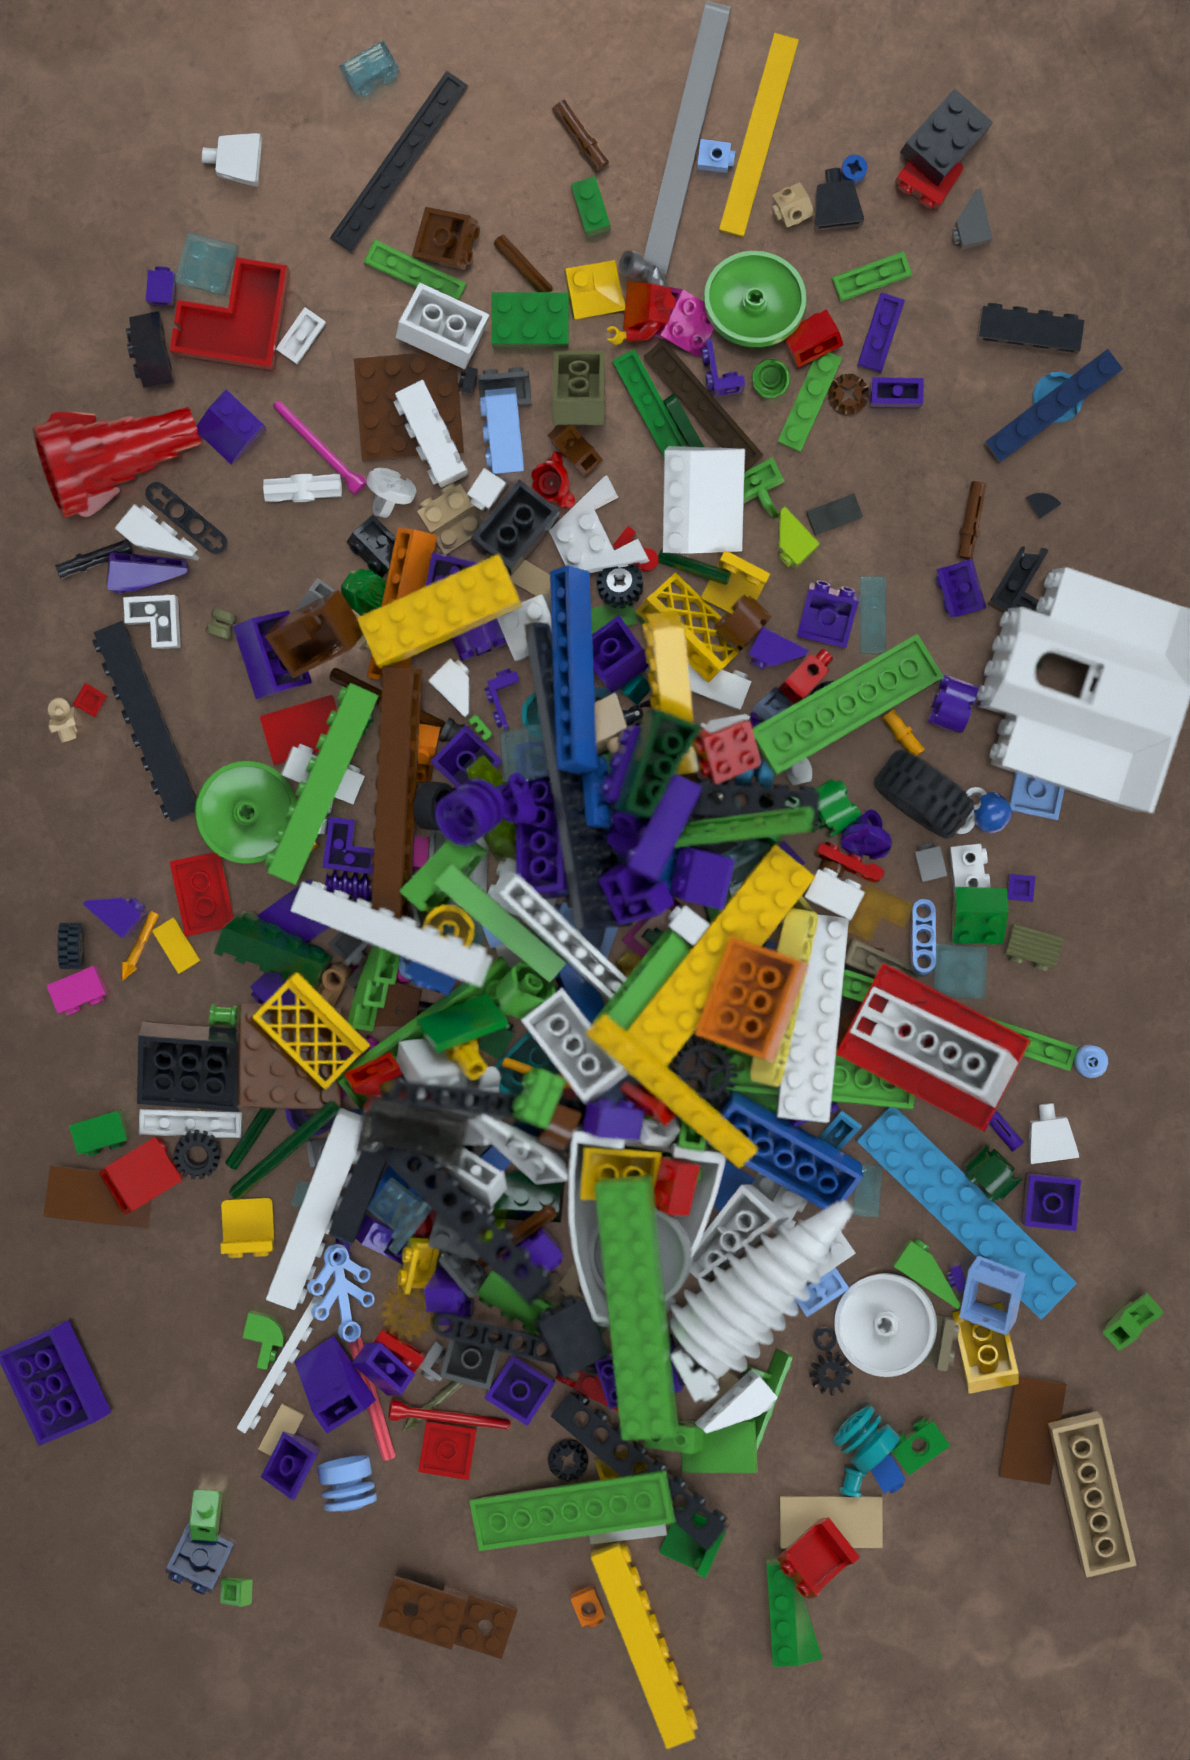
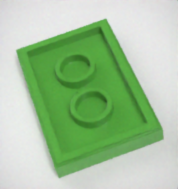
M686 1420L682 1422L695 1423L697 1420ZM744 1420L709 1433L704 1432L702 1451L694 1454L681 1452L682 1473L758 1472L755 1420Z

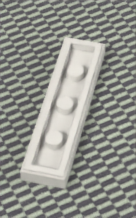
M140 1109L139 1135L185 1136L186 1132L191 1130V1133H194L195 1130L199 1129V1133H203L204 1130L207 1131L209 1137L212 1134L215 1137H242V1112Z

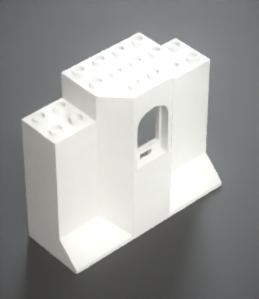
M1066 567L1053 569L1052 573L1049 572L1045 579L1044 587H1047L1044 597H1041L1038 601L1037 612L1022 607L1009 608L1008 612L1003 613L1000 621V626L1002 627L1000 637L997 636L994 640L992 651L995 652L992 661L989 660L986 665L984 675L987 677L984 686H980L976 697L979 700L978 707L1005 715V720L1002 719L997 729V734H1000L997 744L994 743L990 751L989 758L992 759L990 765L1134 812L1153 813L1190 700V608L1178 606ZM1054 652L1090 665L1080 699L1042 687L1037 683L1034 670L1042 654ZM1093 677L1098 678L1094 692H1090L1089 688Z

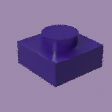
M1009 874L1008 899L1033 902L1036 876Z
M960 1262L950 1265L951 1272L947 1273L951 1288L957 1287L958 1293L965 1291L966 1281Z

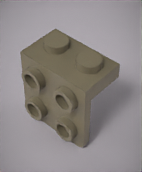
M936 1315L937 1333L935 1342L928 1356L920 1364L935 1366L937 1370L947 1371L948 1365L952 1366L954 1362L955 1350H951L952 1340H957L959 1325H955L956 1321L953 1317Z

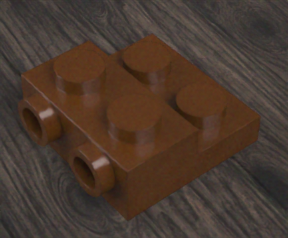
M425 207L412 256L416 259L439 263L442 266L465 270L466 264H471L473 260L472 242L477 240L480 234V226L477 225L478 221L469 215Z

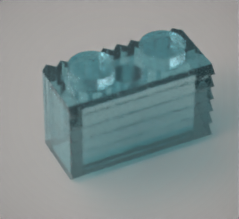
M384 40L339 65L354 95L358 96L361 94L362 97L375 90L374 86L382 81L384 84L393 81L397 77L396 73L400 71Z

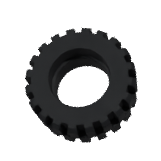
M900 749L895 751L874 779V787L886 800L890 801L892 805L918 824L945 839L955 836L974 809L973 799L958 784L954 783L948 776L928 764L925 760L906 750Z

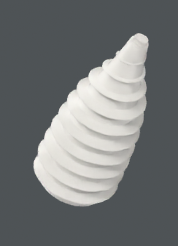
M845 1200L837 1201L805 1221L799 1219V1224L788 1230L779 1225L781 1235L771 1239L761 1233L762 1246L755 1249L744 1243L747 1254L744 1258L739 1259L728 1254L731 1264L729 1269L725 1271L717 1266H713L717 1279L709 1282L701 1277L698 1278L702 1289L701 1292L695 1294L689 1290H684L688 1302L684 1307L671 1303L674 1316L670 1318L669 1324L683 1347L698 1363L716 1376L722 1377L730 1368L737 1371H745L747 1369L745 1355L751 1358H758L760 1356L758 1342L763 1344L773 1343L771 1328L780 1331L786 1328L783 1313L790 1316L798 1314L795 1298L801 1300H808L810 1298L806 1283L807 1281L815 1284L820 1282L817 1267L819 1264H828L826 1253L830 1246L836 1244V1237L851 1218L852 1207Z

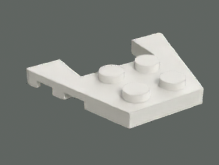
M607 475L549 530L566 566L570 565L593 573L603 571L604 568L615 566L620 568L632 563L639 562L642 564L649 562L639 539L614 550L595 510L619 498Z

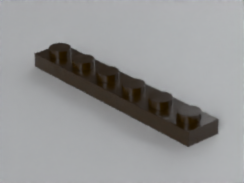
M664 339L644 355L647 362L722 448L745 449L744 472L763 457V453Z

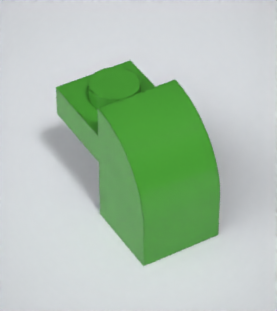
M1146 1292L1133 1303L1130 1301L1108 1322L1102 1333L1121 1351L1135 1341L1142 1330L1158 1319L1164 1311Z
M250 1310L243 1338L262 1342L257 1368L267 1370L269 1364L275 1363L278 1349H273L274 1345L283 1347L285 1344V1332L280 1322L273 1316Z

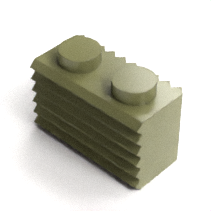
M1012 924L1004 954L1010 955L1008 959L1010 961L1023 964L1024 959L1034 962L1033 967L1048 971L1049 967H1056L1064 938Z

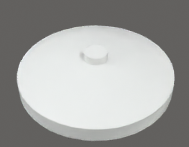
M881 1273L865 1277L853 1284L845 1292L837 1306L835 1334L838 1344L848 1360L866 1373L880 1377H892L907 1373L924 1361L935 1342L937 1320L933 1305L926 1293L917 1284L903 1276Z

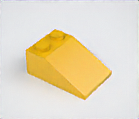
M584 1147L580 1199L597 1200L595 1184L604 1178L652 1175L654 1191L661 1153L650 1149Z
M1002 1303L988 1305L1004 1311ZM961 1311L952 1312V1317L956 1321L955 1325H959L957 1343L968 1394L1019 1384V1372L1009 1333L1008 1335L998 1333L992 1329L960 1318Z

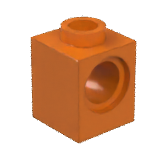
M594 1584L570 1594L571 1603L582 1627L588 1625L589 1628H592L603 1622L602 1619L606 1617V1612ZM585 1603H593L596 1606V1610L591 1614L583 1612L582 1606Z

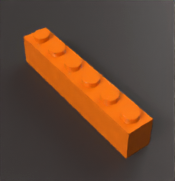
M398 527L381 607L425 588L437 535ZM371 654L367 678L380 680L383 669L377 665L373 654ZM412 656L389 667L410 668Z

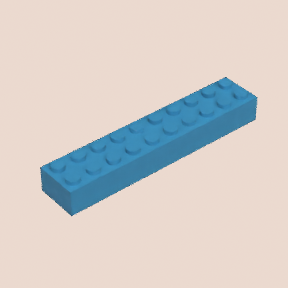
M886 1107L855 1139L976 1257L980 1256L1026 1273L1021 1301L1041 1320L1077 1284L897 1108Z

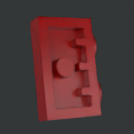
M625 1081L620 1087L627 1100L634 1101L636 1107L644 1109L646 1115L665 1127L677 1115L645 1085L637 1084L634 1086Z
M384 1327L373 1342H380L413 1373L416 1372L426 1356L425 1353Z

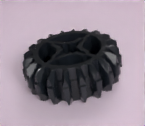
M694 1038V1047L689 1042H685L683 1045L686 1052L679 1049L677 1054L680 1056V1059L677 1057L671 1059V1062L677 1064V1066H671L668 1069L672 1073H676V1076L684 1083L685 1080L697 1081L701 1089H703V1093H695L703 1100H706V1103L711 1107L713 1106L712 1098L720 1104L723 1101L720 1093L725 1097H729L730 1092L726 1087L735 1088L736 1086L734 1082L729 1081L730 1078H738L737 1073L730 1072V1069L737 1067V1063H728V1060H731L734 1055L731 1053L725 1057L723 1053L727 1050V1046L724 1045L718 1050L716 1049L718 1042L714 1041L712 1046H708L709 1039L707 1038L703 1039L702 1045H700L698 1038ZM703 1052L714 1055L721 1065L709 1064L705 1056H703ZM695 1053V1068L682 1073L685 1060L689 1055ZM701 1066H704V1069L707 1068L708 1071L715 1070L706 1075L705 1079H701L702 1076L692 1075L699 1071ZM723 1072L721 1085L716 1091L711 1092L712 1076Z

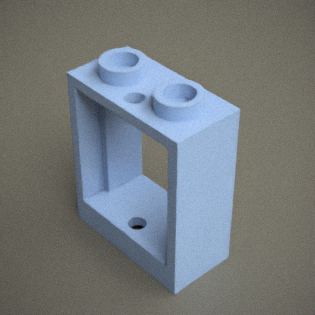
M978 1256L968 1271L960 1318L992 1329L995 1332L1008 1335L1017 1319L1026 1273ZM979 1282L1011 1294L1008 1313L976 1301Z

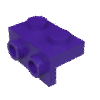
M973 559L937 569V584L943 590L945 597L943 601L944 608L951 618L987 608Z

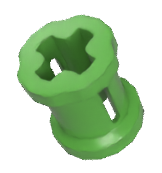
M211 1004L209 1026L225 1025L235 1029L238 1007L224 1008Z

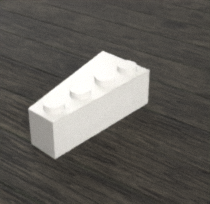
M421 380L396 392L398 400L393 402L399 415L405 413L409 423L405 424V427L411 439L416 437L420 446L416 447V450L422 462L427 460L431 467L427 472L433 485L439 483L440 488H443L468 476L467 469L449 436L424 381Z
M753 1184L741 1185L704 1232L692 1257L690 1273L697 1279L700 1277L705 1280L711 1279L715 1276L713 1266L724 1269L730 1264L728 1254L737 1258L746 1252L744 1243L753 1247L762 1240L761 1233L767 1236L788 1220L789 1217Z

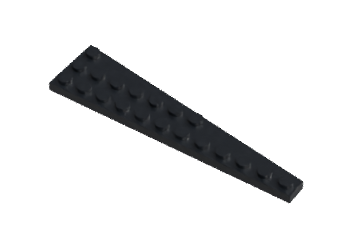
M531 622L525 624L534 690L537 697L576 930L631 926L632 922L618 925L598 880L612 869L609 856L613 855L603 836L606 828L591 827L586 824L583 773L575 774L557 769L553 646L549 623Z

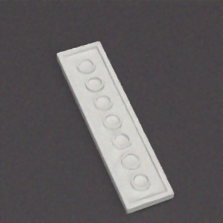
M817 915L818 924L784 1077L779 1088L777 1117L829 1123L849 919Z

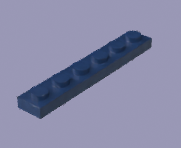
M1109 349L1105 350L984 443L1000 463L1122 371V366Z

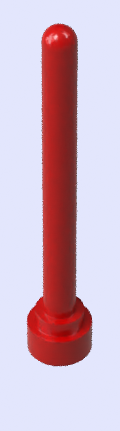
M399 1400L390 1401L388 1420L399 1421L400 1419H405V1417L505 1430L511 1426L510 1421L507 1419L407 1407L406 1404H402V1401Z

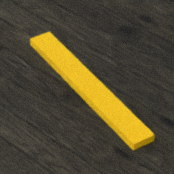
M774 33L719 231L744 237L799 39Z

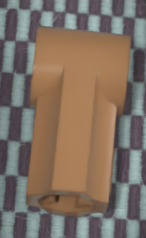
M342 961L336 962L323 973L322 982L317 993L331 1007H336L346 983L352 978L351 967ZM334 973L340 977V980L335 977Z

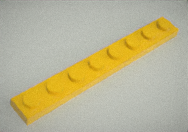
M605 1013L587 1029L586 1035L738 1168L757 1153V1146Z

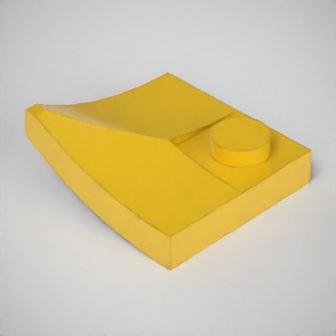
M615 260L564 269L573 320L625 310V302Z

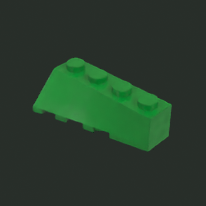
M766 1559L773 1667L800 1666L823 1659L804 1598L796 1589L797 1584L791 1577L783 1573L777 1559Z

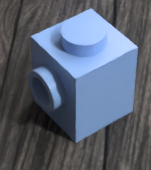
M701 139L697 169L727 173L728 166L734 165L735 151L730 150L731 143Z

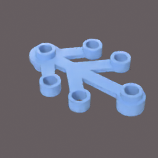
M332 1244L325 1250V1265L317 1279H312L308 1283L307 1289L309 1293L319 1296L323 1294L325 1283L332 1273L334 1275V1282L322 1302L313 1306L311 1314L315 1319L325 1320L329 1315V1309L337 1298L341 1317L338 1334L341 1339L354 1342L360 1337L361 1328L358 1323L352 1321L348 1293L357 1299L359 1305L364 1307L372 1306L375 1298L372 1293L363 1291L345 1279L344 1269L353 1273L354 1279L361 1283L367 1282L370 1279L371 1273L368 1268L359 1266L351 1261L348 1251L343 1245ZM337 1252L338 1257L333 1261V1255ZM364 1270V1277L360 1279L359 1274ZM318 1283L319 1288L314 1292L313 1287ZM368 1295V1301L364 1303L363 1298ZM322 1308L323 1313L321 1316H318V1310ZM347 1326H349L350 1330L347 1334H345V1329Z

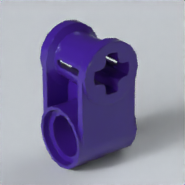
M513 773L504 785H499L496 788L504 802V818L508 822L531 824L537 817V806L534 803L526 779L518 773Z

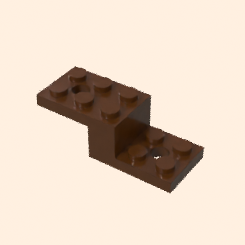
M394 1576L379 1627L452 1650L455 1644L502 1659L517 1608L448 1586H444L442 1591ZM414 1602L418 1606V1612L415 1615L406 1614L404 1611L406 1603ZM489 1620L493 1625L492 1630L487 1633L481 1632L478 1628L479 1622Z

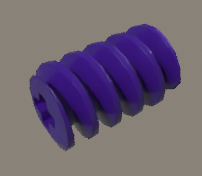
M335 869L331 876H328V873L326 874V892L333 894L335 890L348 894L349 901L353 897L354 903H356L357 899L361 900L362 898L365 902L370 903L373 894L370 889L371 881L368 880L366 873H364L361 880L358 879L357 872L353 873L351 879L348 878L347 871H344L341 877H338L337 870Z

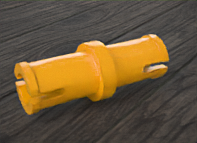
M894 709L881 718L895 735V741H899L909 753L918 756L925 750L912 734V728L905 725Z

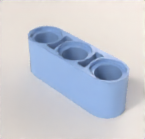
M927 899L918 900L910 913V966L914 974L923 977L931 973L936 963V910L934 904ZM920 907L926 908L929 911V917H919L916 909ZM920 932L926 933L929 936V942H919L916 935ZM921 957L926 958L930 966L926 969L920 968L917 965V959Z

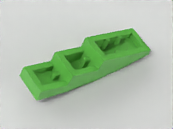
M375 944L373 945L361 973L347 1023L353 1029L373 1031L377 1008H384L388 984L395 985L400 954Z

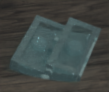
M541 724L524 726L523 729L499 732L505 783L513 773L522 775L526 781L550 776Z

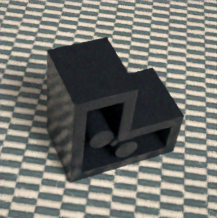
M156 311L129 317L130 327L126 328L129 342L127 343L130 359L135 358L136 361L133 364L136 379L141 378L143 388L173 382L172 365L166 347L165 330L160 312Z

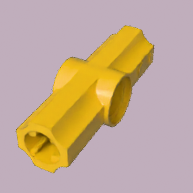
M476 1039L445 1050L447 1058L449 1060H456L470 1080L479 1079L482 1074L486 1073L487 1065L478 1053Z

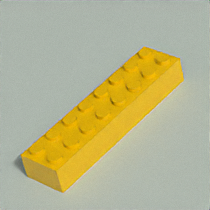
M621 1541L603 1543L591 1548V1559L666 1749L695 1739V1730L698 1729L696 1716L693 1709L688 1710L686 1707L689 1705L686 1691L683 1685L678 1686L677 1684L679 1674L674 1661L669 1662L667 1659L670 1657L667 1643L664 1637L659 1638L658 1636L660 1626L655 1613L650 1615L648 1611L651 1609L650 1600L646 1590L641 1591L639 1588L641 1578L636 1566L631 1567L629 1563L632 1561L629 1547L626 1542L622 1543Z

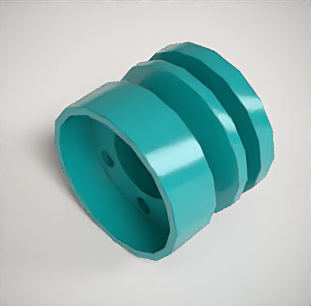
M867 1405L860 1411L852 1414L841 1425L831 1441L836 1447L845 1443L840 1450L843 1454L849 1453L853 1449L856 1450L850 1462L862 1474L868 1472L882 1461L900 1440V1436L890 1425L887 1424L879 1429L876 1428L882 1417L877 1414L870 1418L875 1411L871 1405Z

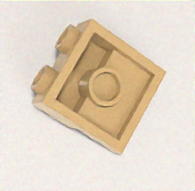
M454 483L441 490L443 495L434 500L432 497H429L419 504L421 509L417 511L430 533L437 535L436 542L442 552L447 555L470 541L473 534L484 522L474 505L470 503V498L461 484L455 486Z

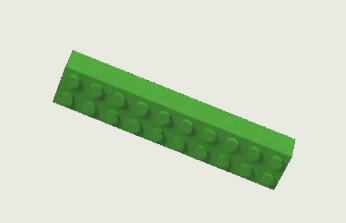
M652 1175L600 1179L595 1184L622 1440L674 1437L678 1431V1420Z

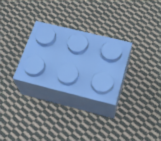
M516 387L485 390V397H480L482 416H487L488 422L483 423L484 441H490V448H486L487 467H492L493 474L524 471Z

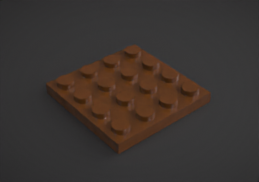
M428 352L353 358L362 461L420 457L416 450V447L420 446L416 437L411 439L405 427V424L409 423L405 413L399 415L393 401L398 400L396 392L421 380L424 381L458 453H464L456 365Z
M239 1004L237 1107L320 1110L331 1100L335 1101L340 1107V1084L335 1079L324 1090L252 1018L264 1004ZM332 1007L341 1016V1008ZM267 1009L260 1018L266 1024H277V1009ZM281 1009V1024H296L295 1009ZM299 1009V1024H314V1013L310 1009ZM318 1018V1024H324V1023ZM271 1027L277 1033V1027ZM281 1027V1038L286 1043H296V1027ZM299 1027V1043H314V1027ZM318 1027V1043L332 1042V1031L328 1027ZM336 1036V1042H341V1040ZM299 1045L300 1057L304 1061H314V1045ZM318 1045V1061H332V1045ZM336 1045V1061H341V1045ZM290 1046L296 1052V1046ZM336 1063V1070L341 1066V1063ZM308 1064L314 1070V1064ZM318 1064V1075L324 1081L332 1075V1064Z

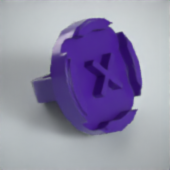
M870 809L861 813V816L857 818L856 824L850 825L843 830L841 845L848 853L855 854L863 858V855L870 856L869 859L875 860L883 858L890 853L892 839L882 829L883 823L880 815L875 810Z
M615 810L612 815L614 824L610 827L607 834L608 843L612 850L618 855L628 856L632 848L637 849L641 842L638 839V835L644 824L649 825L652 817L636 818Z

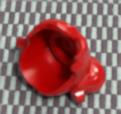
M554 451L549 455L548 461L537 465L532 470L531 477L533 482L531 489L548 502H557L561 508H572L575 504V497L569 491L570 481L567 470L563 466V456L561 452Z

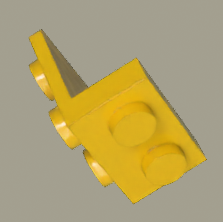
M232 1199L222 1202L223 1242L221 1243V1254H228V1258L243 1257V1253L253 1252L254 1257L269 1256V1251L275 1249L272 1199Z

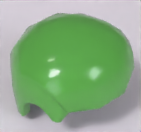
M764 359L756 365L752 372L753 387L762 397L776 398L785 393L790 385V372L787 366L777 359Z

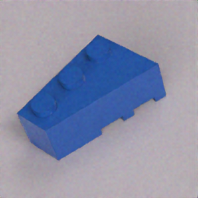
M412 959L404 972L412 977L410 982L422 988H427L437 993L442 992L446 995H449L457 977Z

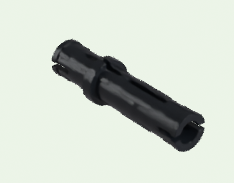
M126 538L120 542L83 555L81 553L76 554L75 558L57 563L55 567L60 579L79 572L84 574L88 572L87 569L108 562L109 554L96 558L98 556L115 550L118 553L133 554ZM90 559L92 560V561H89V562L80 564V565H78V566L71 567V566H73V565L82 563V562H84V561H87V560H90Z

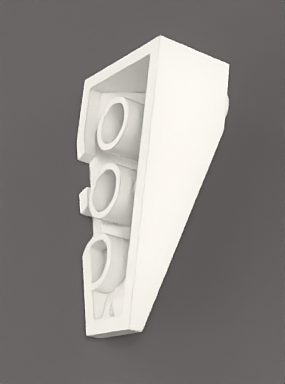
M478 1115L468 1118L467 1122L535 1184L567 1181L569 1175L566 1159L558 1150L537 1142V1137L489 1116Z

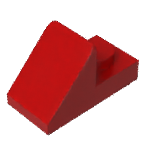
M390 1052L347 1071L344 1075L354 1092L383 1099L379 1085L402 1075V1072Z

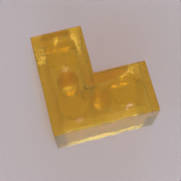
M865 884L862 890L865 893L852 919L848 922V932L871 941L880 918L904 928L914 904L869 884Z

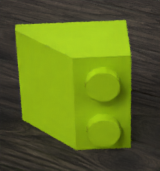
M784 506L778 515L777 551L780 553L778 558L787 568L792 566L796 569L818 548L820 543Z

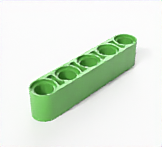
M672 928L666 930L598 1014L594 1022L605 1013L623 1030L627 1031L691 949V944Z

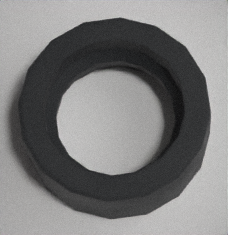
M427 781L417 790L413 808L416 823L420 828L441 831L436 822L434 803L436 799L437 807V804L445 796L454 791L449 784Z

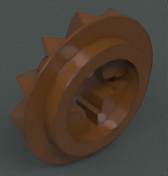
M842 374L834 379L829 387V402L841 414L852 415L858 413L868 402V386L863 378L854 374ZM856 386L853 395L857 402L851 398L841 402L844 396L841 387L849 390Z

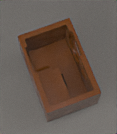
M336 590L281 618L265 637L292 678H295L350 651L364 633L356 615L340 591Z

